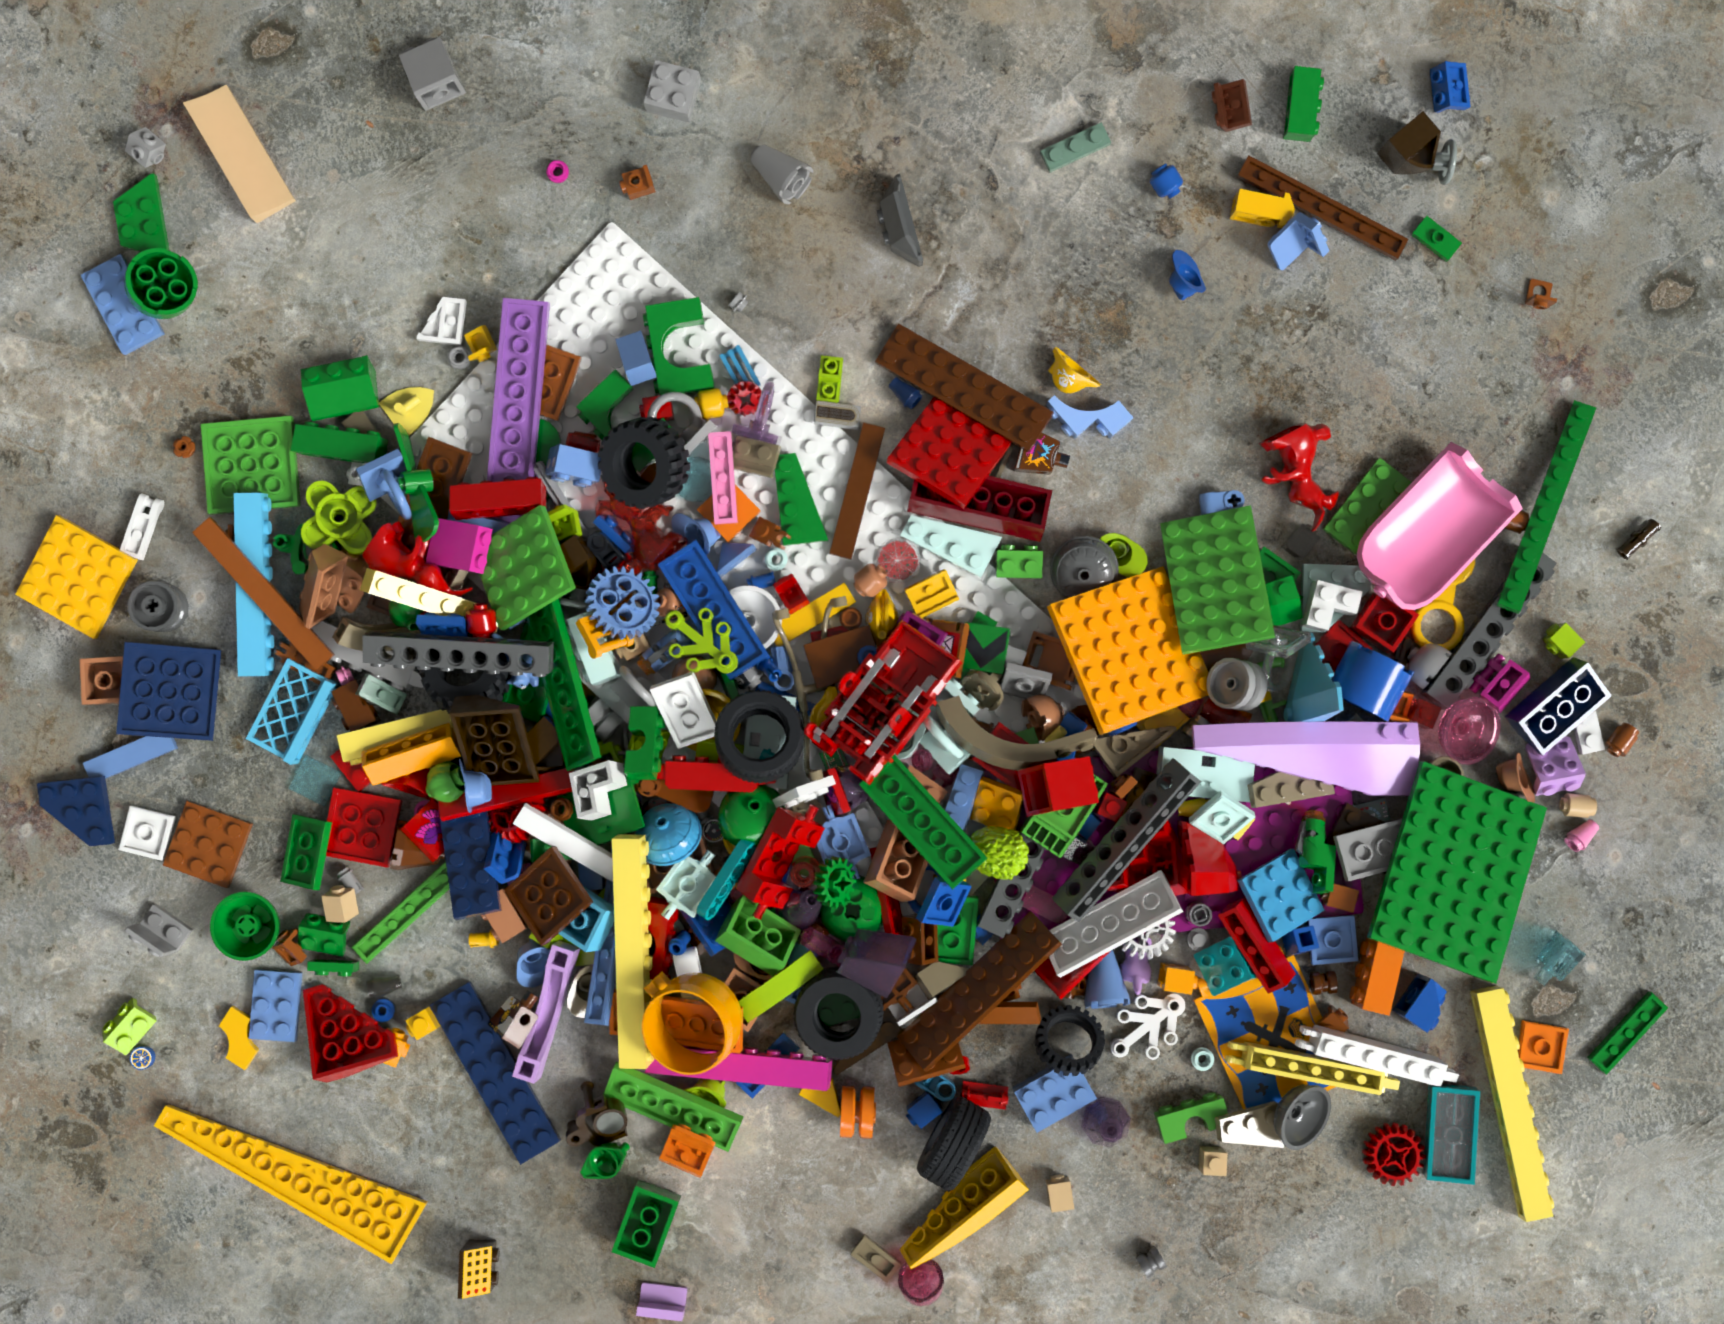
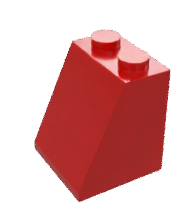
M1090 756L1045 763L1018 770L1027 817L1099 803L1098 789L1095 784Z

